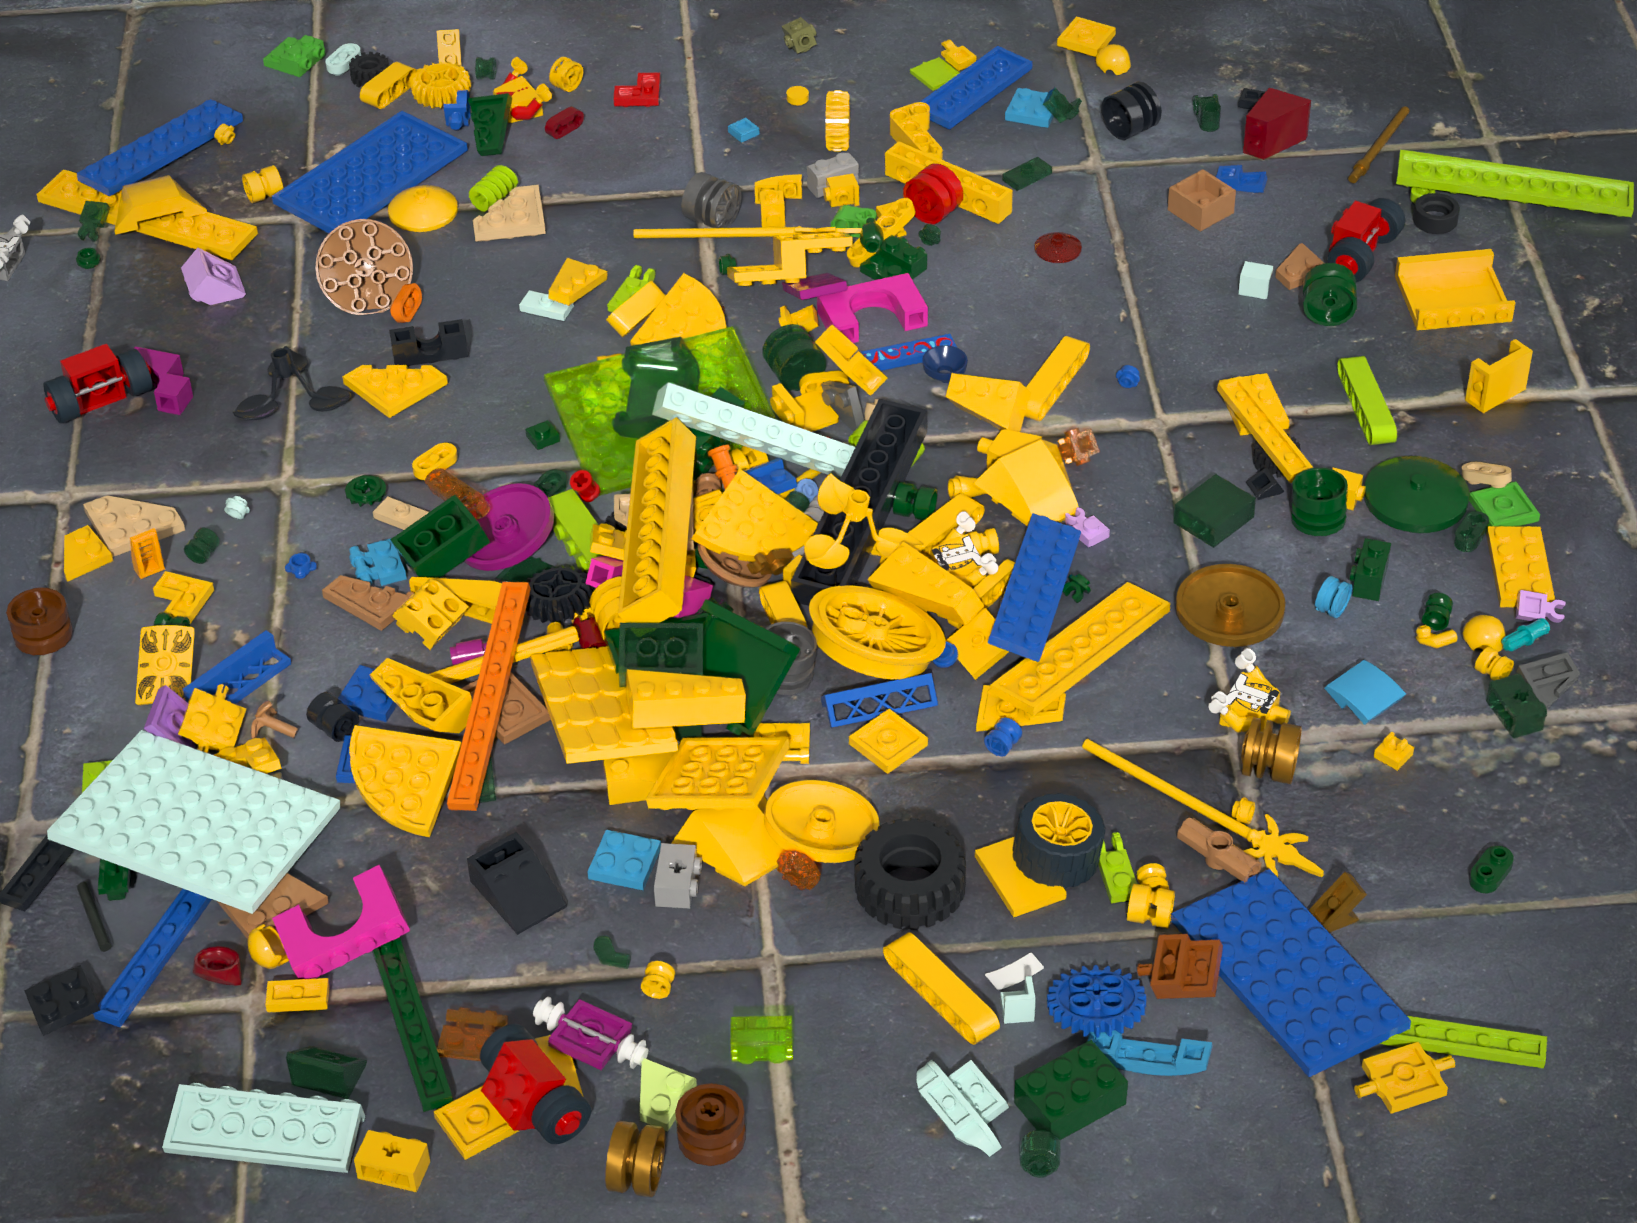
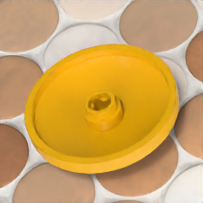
M804 780L786 784L772 793L766 804L764 824L770 837L786 851L816 862L839 863L855 859L860 842L873 829L875 831L878 830L879 817L869 801L845 786L827 781Z

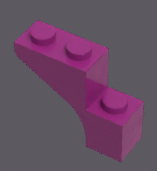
M135 346L134 349L140 352L150 367L152 384L156 387L154 395L158 411L181 415L193 398L190 378L183 377L184 373L180 355Z

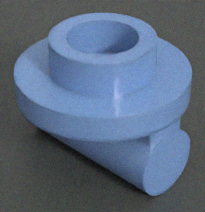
M811 479L798 481L794 493L790 495V500L795 504L797 502L805 505L810 504L814 497L818 496L819 490L816 483Z

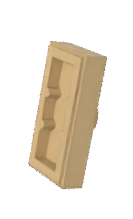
M387 496L373 511V517L404 530L429 512Z

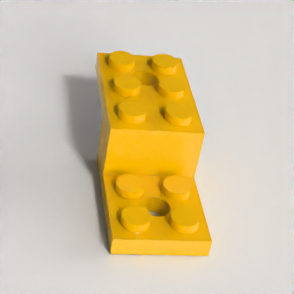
M845 232L773 236L774 264L727 267V277L734 281V283H738V286L752 285V281H759L762 284H776V280H785V283H798L800 278H806L805 250H808L809 253L822 252V248H828L831 251H845L846 247L852 246V236Z

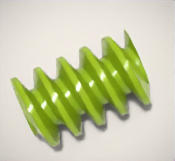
M502 165L495 166L470 189L469 198L471 203L480 211H487L490 206L499 199L506 197L512 189L517 187L518 178L508 167Z

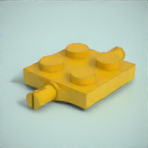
M223 684L217 686L215 696L194 688L178 735L195 742L198 745L197 750L208 753L209 749L220 751L227 747L234 748L246 708L225 700L229 689L227 686L223 689Z
M1415 1042L1363 1059L1362 1068L1370 1081L1355 1085L1354 1090L1358 1098L1376 1093L1392 1114L1447 1096L1448 1087L1441 1078L1440 1071L1454 1068L1455 1061L1451 1055L1434 1060L1425 1053L1419 1042Z

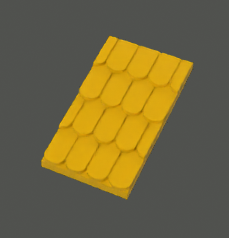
M607 646L599 647V649L586 648L530 655L534 674L567 764L678 751V743L672 727L632 728L626 700L627 670L616 674ZM647 663L630 668L629 670L648 671Z

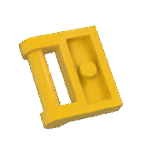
M810 723L759 724L754 737H788L790 748L782 761H800V764H809Z

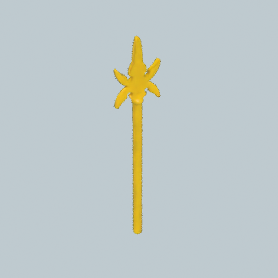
M797 226L634 229V239L773 237L778 235L830 232L859 234L862 228H807Z
M1089 739L1084 741L1082 745L1084 750L1246 838L1248 842H1252L1253 848L1243 851L1255 859L1264 856L1266 869H1270L1277 877L1278 872L1275 867V861L1272 859L1273 857L1278 858L1279 863L1293 865L1310 874L1323 877L1324 871L1300 855L1297 849L1291 845L1297 842H1307L1308 836L1299 833H1288L1279 836L1278 826L1268 814H1265V820L1268 825V832L1271 835H1266L1265 830L1257 832L1256 829H1251Z

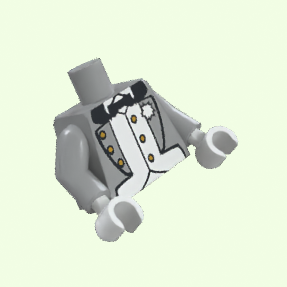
M24 215L18 216L13 222L14 227L6 234L0 235V280L9 281L25 255L21 235L28 231L30 221Z

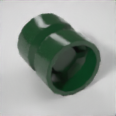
M900 482L894 497L893 513L905 517H910L913 514L915 519L925 520L935 512L938 496L937 489L924 486L917 489L914 484Z

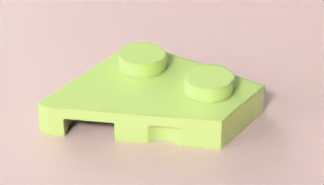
M644 1058L641 1066L640 1121L653 1126L663 1127L668 1132L676 1120L675 1110L678 1100L686 1091L697 1086L696 1078Z

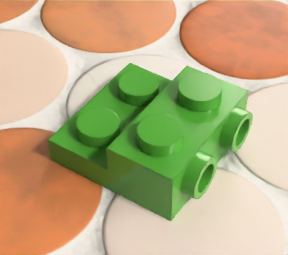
M304 35L300 40L287 37L263 58L264 66L301 77L325 56L323 40Z

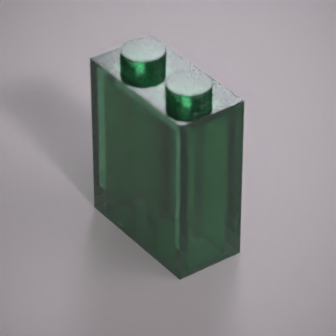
M1215 474L1175 504L1174 524L1214 548L1254 518L1256 498Z

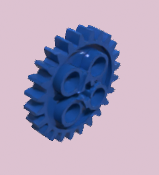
M1094 965L1093 970H1088L1085 966H1082V972L1070 969V976L1062 973L1061 980H1053V986L1049 987V994H1047V1008H1049V1015L1054 1016V1022H1061L1062 1029L1071 1026V1033L1073 1034L1082 1030L1084 1037L1090 1032H1094L1096 1038L1100 1037L1101 1032H1105L1111 1037L1113 1030L1122 1034L1124 1033V1026L1130 1029L1134 1028V1022L1140 1023L1141 1015H1145L1146 994H1144V986H1139L1138 979L1132 980V974L1130 973L1122 976L1121 969L1110 972V966L1105 967L1104 970H1099L1097 965Z

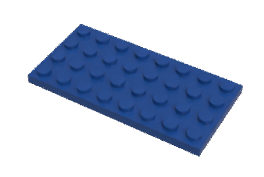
M400 111L274 194L272 201L278 207L330 233L336 227L348 221L369 218L388 205L401 191L416 186L468 151L467 143L404 111Z
M1270 869L1248 878L1246 882L1241 881L1171 913V922L1182 934H1188L1191 941H1221L1223 950L1219 976L1308 1077L1382 1043L1395 1034H1400L1410 1029L1411 1020Z

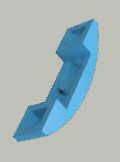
M1116 1030L1112 1031L1111 1037L1105 1032H1101L1099 1038H1096L1094 1032H1090L1088 1041L1092 1040L1116 1068L1150 1075L1175 1076L1207 1070L1212 1050V1042L1181 1039L1180 1046L1122 1039V1034Z

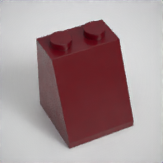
M1269 87L1246 115L1243 153L1264 160L1306 140L1311 100Z

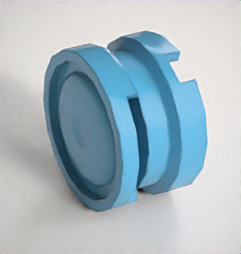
M1329 576L1318 592L1315 601L1316 610L1323 613L1327 611L1329 616L1336 619L1340 617L1349 603L1352 585L1347 582L1340 583L1339 579Z

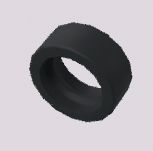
M1428 193L1416 200L1413 221L1420 230L1427 233L1444 234L1452 231L1457 226L1460 207L1454 198L1446 194ZM1428 211H1437V212H1442V213H1444V214H1446V215H1444V216H1436V215H1431V214L1426 213V212H1428Z

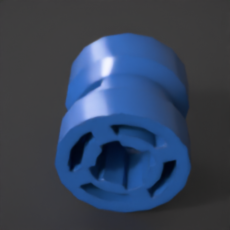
M1001 718L995 724L994 730H991L984 739L985 746L996 756H1006L1012 749V744L1017 743L1022 737V730L1012 719Z

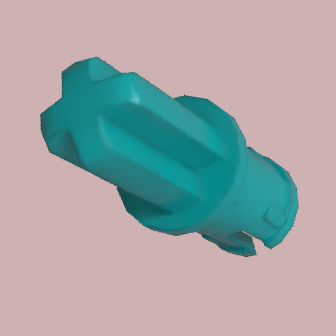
M1539 618L1527 626H1519L1517 631L1502 639L1503 649L1512 652L1524 645H1532L1535 639L1549 633L1550 625L1544 618Z

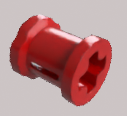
M579 470L571 476V488L578 492L579 497L583 501L592 502L599 496L600 486L593 480L592 475L588 471Z

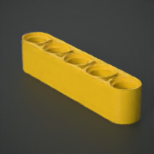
M1069 336L1063 337L1026 387L1031 393L1024 417L1036 421H1041L1086 361L1090 350L1088 342Z
M960 493L907 534L924 544L923 549L919 552L930 559V550L942 542L953 528L959 526L956 522L959 513L967 512L976 525L983 517L984 506L967 495ZM882 556L880 559V565L886 560Z
M908 932L883 947V954L888 964L970 1044H977L1000 1028L999 1020L993 1010L915 935Z

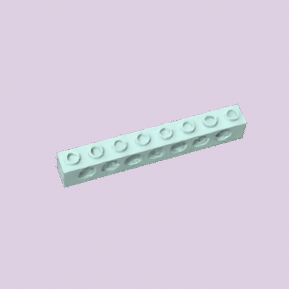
M667 383L658 390L652 415L667 420L677 417L687 427L828 475L831 473L839 479L855 447L671 383Z

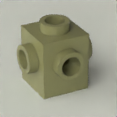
M801 17L781 26L785 35L783 39L786 46L792 48L797 54L807 52L812 46L817 45L814 38L816 36L815 28Z

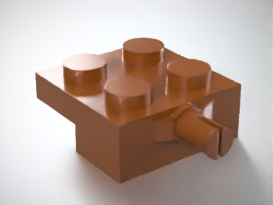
M1188 934L1159 935L1154 963H1139L1137 967L1138 976L1152 975L1150 986L1157 999L1215 997L1223 945L1220 940L1191 941Z

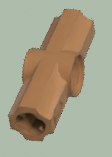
M1190 817L1183 822L1178 830L1177 838L1205 856V862L1210 868L1216 870L1224 869L1243 882L1257 875L1261 870L1262 863L1235 846L1232 837L1226 832H1214Z

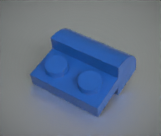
M776 458L744 470V472L777 495L797 487L796 478L784 469L781 458Z

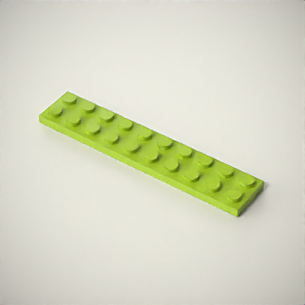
M1400 150L1396 184L1406 187L1413 186L1428 190L1448 191L1455 194H1470L1476 197L1484 196L1499 200L1540 204L1547 207H1562L1569 210H1583L1592 213L1611 214L1618 217H1632L1634 182L1408 150Z

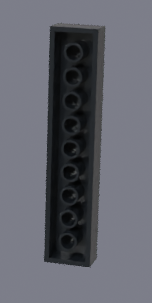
M883 399L878 400L840 478L841 482L855 490L865 491L869 495L868 508L873 510L872 518L877 535L883 528L893 507L896 489L900 482L905 481L927 434V410ZM824 511L813 536L827 535L836 541L846 519V514L843 511L838 514H829ZM867 516L859 522L850 520L840 543L849 549V557L840 567L832 569L819 568L810 564L806 560L805 553L803 554L791 579V591L797 603L809 606L815 594L830 587L856 586L876 543L873 540Z

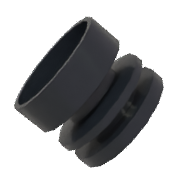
M1138 81L1105 97L1101 104V113L1107 129L1120 140H1126L1141 131L1143 132L1157 125L1161 119L1160 101L1153 89L1144 82Z

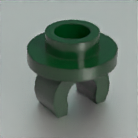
M1078 573L1076 576L1070 574L1068 576L1070 582L1064 585L1062 591L1065 596H1068L1071 591L1076 590L1072 598L1076 603H1079L1084 597V592L1087 594L1091 592L1088 586L1090 582Z

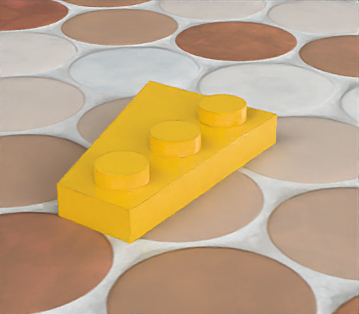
M567 258L549 289L548 299L569 306L606 281L607 271L598 268L596 265H588Z

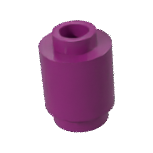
M482 638L459 642L456 643V646L450 647L453 666L484 656L487 643H483Z

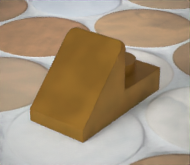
M1344 872L1308 911L1330 933L1359 920L1352 910L1367 893L1351 874Z

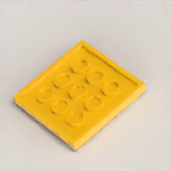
M788 737L682 738L678 745V751L673 753L646 798L648 808H660L661 810L672 808H686L688 810H696L698 808H713L714 810H723L725 808L756 809L790 748Z

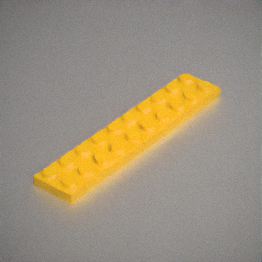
M63 169L36 195L40 203L116 225L122 190L109 197L79 182L77 173ZM182 211L138 221V229L133 230L193 249L198 247L210 254L233 260L258 234L257 226L210 212L184 218Z

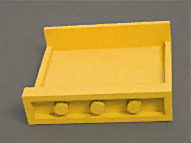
M1492 249L1397 257L1395 278L1416 330L1512 322L1515 300L1507 301L1492 268L1494 258Z

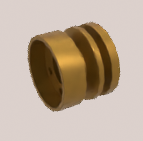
M1253 717L1251 725L1245 734L1242 748V775L1251 776L1255 764L1257 765V778H1262L1266 767L1272 768V781L1291 784L1297 763L1302 726L1283 723L1277 735L1273 734V722L1271 720H1267L1264 732H1261V718Z

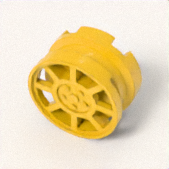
M560 57L555 61L550 70V83L564 91L572 92L579 86L582 80L583 67L567 57Z

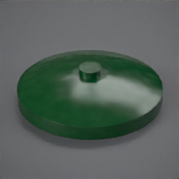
M1402 456L1386 460L1371 470L1365 481L1364 500L1369 511L1378 520L1390 527L1412 533H1432L1447 529L1463 518L1468 508L1470 494L1464 478L1449 465L1427 457Z

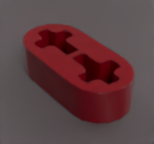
M570 106L548 119L545 125V132L554 139H560L580 127L584 120V114L577 108Z

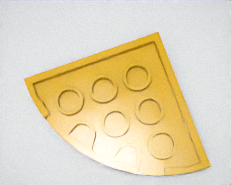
M683 273L630 340L632 348L639 351L647 350L654 357L667 350L679 351L716 363V369L719 370L724 360L723 354L728 343V331L722 308L715 296L702 283Z
M740 469L691 539L718 554H721L723 551L738 556V560L755 562L754 556L756 554L762 553L765 556L772 550L789 549L793 553L805 546L806 541L813 536L818 523Z
M355 725L351 736L349 753L351 771L356 787L363 800L382 819L404 831L430 838L453 777L462 742Z

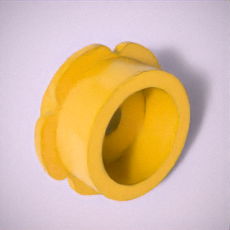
M221 124L217 128L214 138L218 140L220 145L224 143L230 144L235 138L234 127Z
M1243 797L1240 801H1235L1232 817L1236 818L1239 822L1250 824L1254 816L1255 802L1248 801L1246 797Z

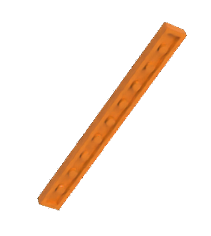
M502 582L447 800L449 810L477 811L531 590L528 582Z

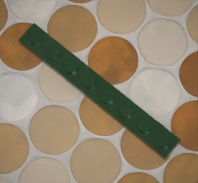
M399 937L372 950L423 1112L449 1104L453 1101V1097Z

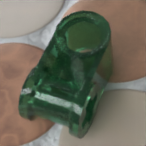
M1212 94V96L1208 97L1194 95L1192 102L1193 112L1196 115L1199 127L1207 132L1218 130L1220 128L1221 106L1217 94Z

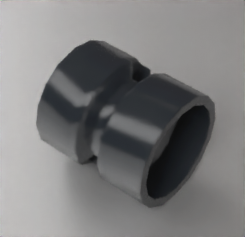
M323 692L317 695L307 708V720L336 742L344 741L345 735H352L354 726L359 724L358 713L348 705H344L340 699L330 692Z

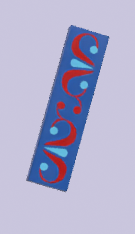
M945 334L866 350L860 353L880 371L922 363L925 352L933 347L942 345L957 346L951 334Z

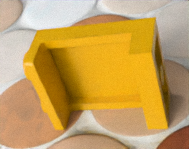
M830 325L815 341L837 366L870 396L887 379L859 351L850 359L858 350V347L834 325Z
M1514 339L1510 342L1508 356L1489 366L1479 358L1472 361L1465 401L1480 412L1485 413L1526 390L1533 351Z

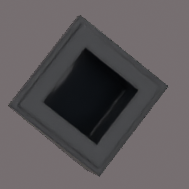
M1267 467L1246 481V484L1258 500L1284 493V490Z

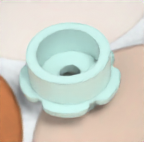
M239 496L226 500L224 510L234 518L243 519L245 514L250 511L249 507H247V501Z

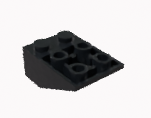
M517 832L467 858L470 882L517 935L567 907L534 851Z

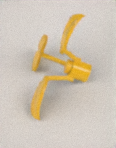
M830 473L820 486L817 497L818 505L829 514H838L843 511L846 514V519L836 541L827 535L811 536L805 543L804 553L806 560L819 568L832 569L840 567L849 557V549L840 543L850 520L859 522L866 516L873 540L878 542L876 551L885 559L903 541L918 552L923 549L924 544L915 537L895 528H882L877 535L872 518L873 510L868 508L869 495L865 491L855 490Z

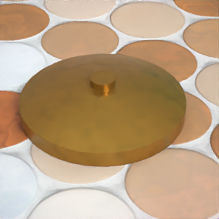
M1217 564L1193 572L1181 583L1177 592L1176 611L1182 625L1199 639L1220 646L1242 647L1262 642L1279 629L1284 619L1285 598L1278 584L1261 571L1237 564Z

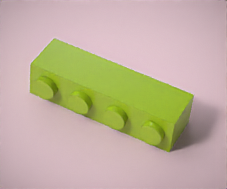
M570 489L548 497L554 510V533L559 541L562 540L564 542L568 555L576 559L578 569H581L582 572L588 575L591 559L604 556L590 552L591 529L593 524L598 525V523L575 491Z

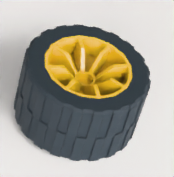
M1061 793L1037 796L1027 802L1020 811L1012 849L1013 860L1016 862L1017 868L1027 878L1032 879L1038 884H1045L1051 887L1061 886L1063 888L1079 886L1081 883L1090 880V877L1097 870L1106 831L1103 823L1104 820L1093 806L1075 796Z

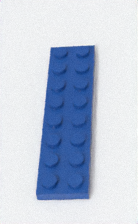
M207 100L163 126L154 129V131L145 136L139 137L134 142L121 147L114 153L103 157V159L96 163L88 165L85 169L77 172V179L79 182L110 197L122 190L124 185L135 183L213 139L217 128L221 124L234 127L243 122L242 113L215 100Z
M1032 513L992 627L988 644L1036 662L1040 661L1081 535L1080 530L1070 525L1053 521L1046 516Z

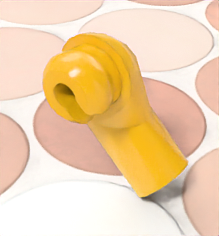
M1426 625L1419 626L1416 629V640L1420 644L1433 648H1440L1455 643L1458 640L1457 634L1453 629L1439 634H1432L1431 628Z

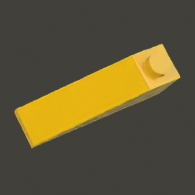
M411 577L409 579L410 590L413 593L429 579L438 581L469 606L464 614L465 616L492 624L502 583L484 580Z

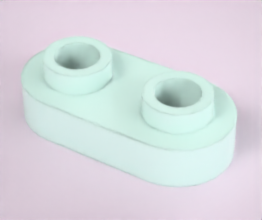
M353 43L340 46L326 59L327 71L333 75H342L349 69L351 59L355 58L357 54L361 56L360 47Z

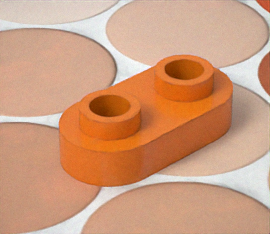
M416 283L403 285L393 301L390 312L397 323L410 322L421 304L422 293Z

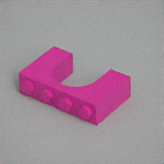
M909 273L847 286L846 291L817 297V313L826 330L830 325H834L853 343L859 342V323L854 313L867 307H881L890 310L896 315L904 331L928 326V307Z
M605 555L592 558L585 584L597 588L608 579L622 577L623 560ZM685 575L682 611L674 617L681 618L703 612L704 610L701 609V606L705 599L710 600L713 585Z
M380 865L353 877L362 899L363 909L358 921L342 934L332 937L314 934L311 924L300 905L272 918L290 965L299 980L317 979L319 976L337 967H341L347 962L365 953H369L375 948L397 939L410 931L390 882Z

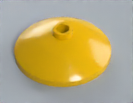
M419 185L407 188L397 194L388 206V215L391 222L403 230L412 232H427L444 227L455 218L458 212V204L454 195L441 187L432 185Z

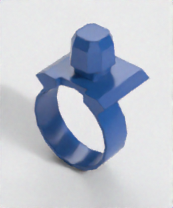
M457 90V104H444L446 126L453 130H458L461 126H469V90Z

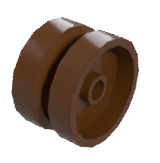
M33 588L18 594L8 604L6 614L16 647L23 653L30 655L50 654L63 648L70 641L73 628L64 596L57 590Z
M703 1084L686 1091L678 1100L675 1110L679 1149L686 1158L696 1164L714 1166L734 1159L741 1152L746 1140L745 1112L743 1101L735 1091L725 1085Z

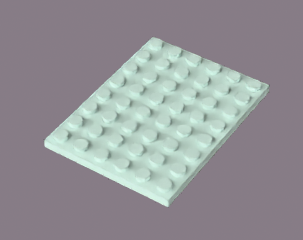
M141 730L47 830L48 839L253 914L338 812L340 800Z

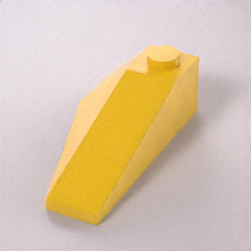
M386 658L370 674V678L415 723L434 731L460 733L466 727L472 705L470 692L389 658Z

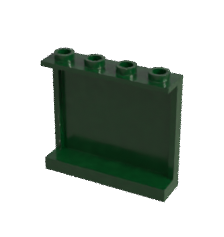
M705 599L701 609L707 612L708 616L676 673L742 679L746 694L744 723H727L726 729L738 736H741L742 732L753 736L801 649L777 634Z

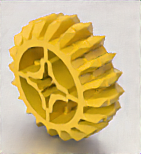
M440 61V63L434 64L432 62L429 66L424 65L423 68L417 69V72L413 74L411 79V90L414 99L417 100L418 104H423L424 107L431 106L432 109L435 107L442 109L444 104H457V90L471 91V80L468 71H465L462 66L459 67L457 63H442Z
M834 90L829 91L826 95L825 133L828 151L841 152L847 151L849 148L850 98L847 91Z

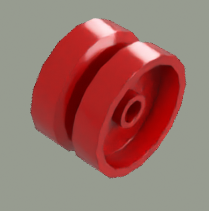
M932 163L906 182L903 188V197L912 200L916 211L914 216L927 224H936L960 206L963 201V188L960 180L948 167Z

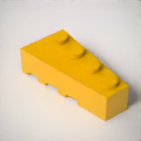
M904 541L867 579L874 589L896 595L925 612L936 613L939 617L963 625H967L984 607L973 588Z

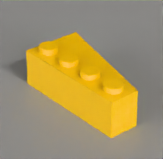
M629 669L626 671V700L633 729L744 723L746 694L742 679Z

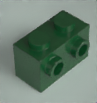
M1365 538L1363 547L1357 548L1354 563L1358 564V566L1353 565L1350 574V581L1354 582L1352 597L1379 602L1388 568L1391 543Z

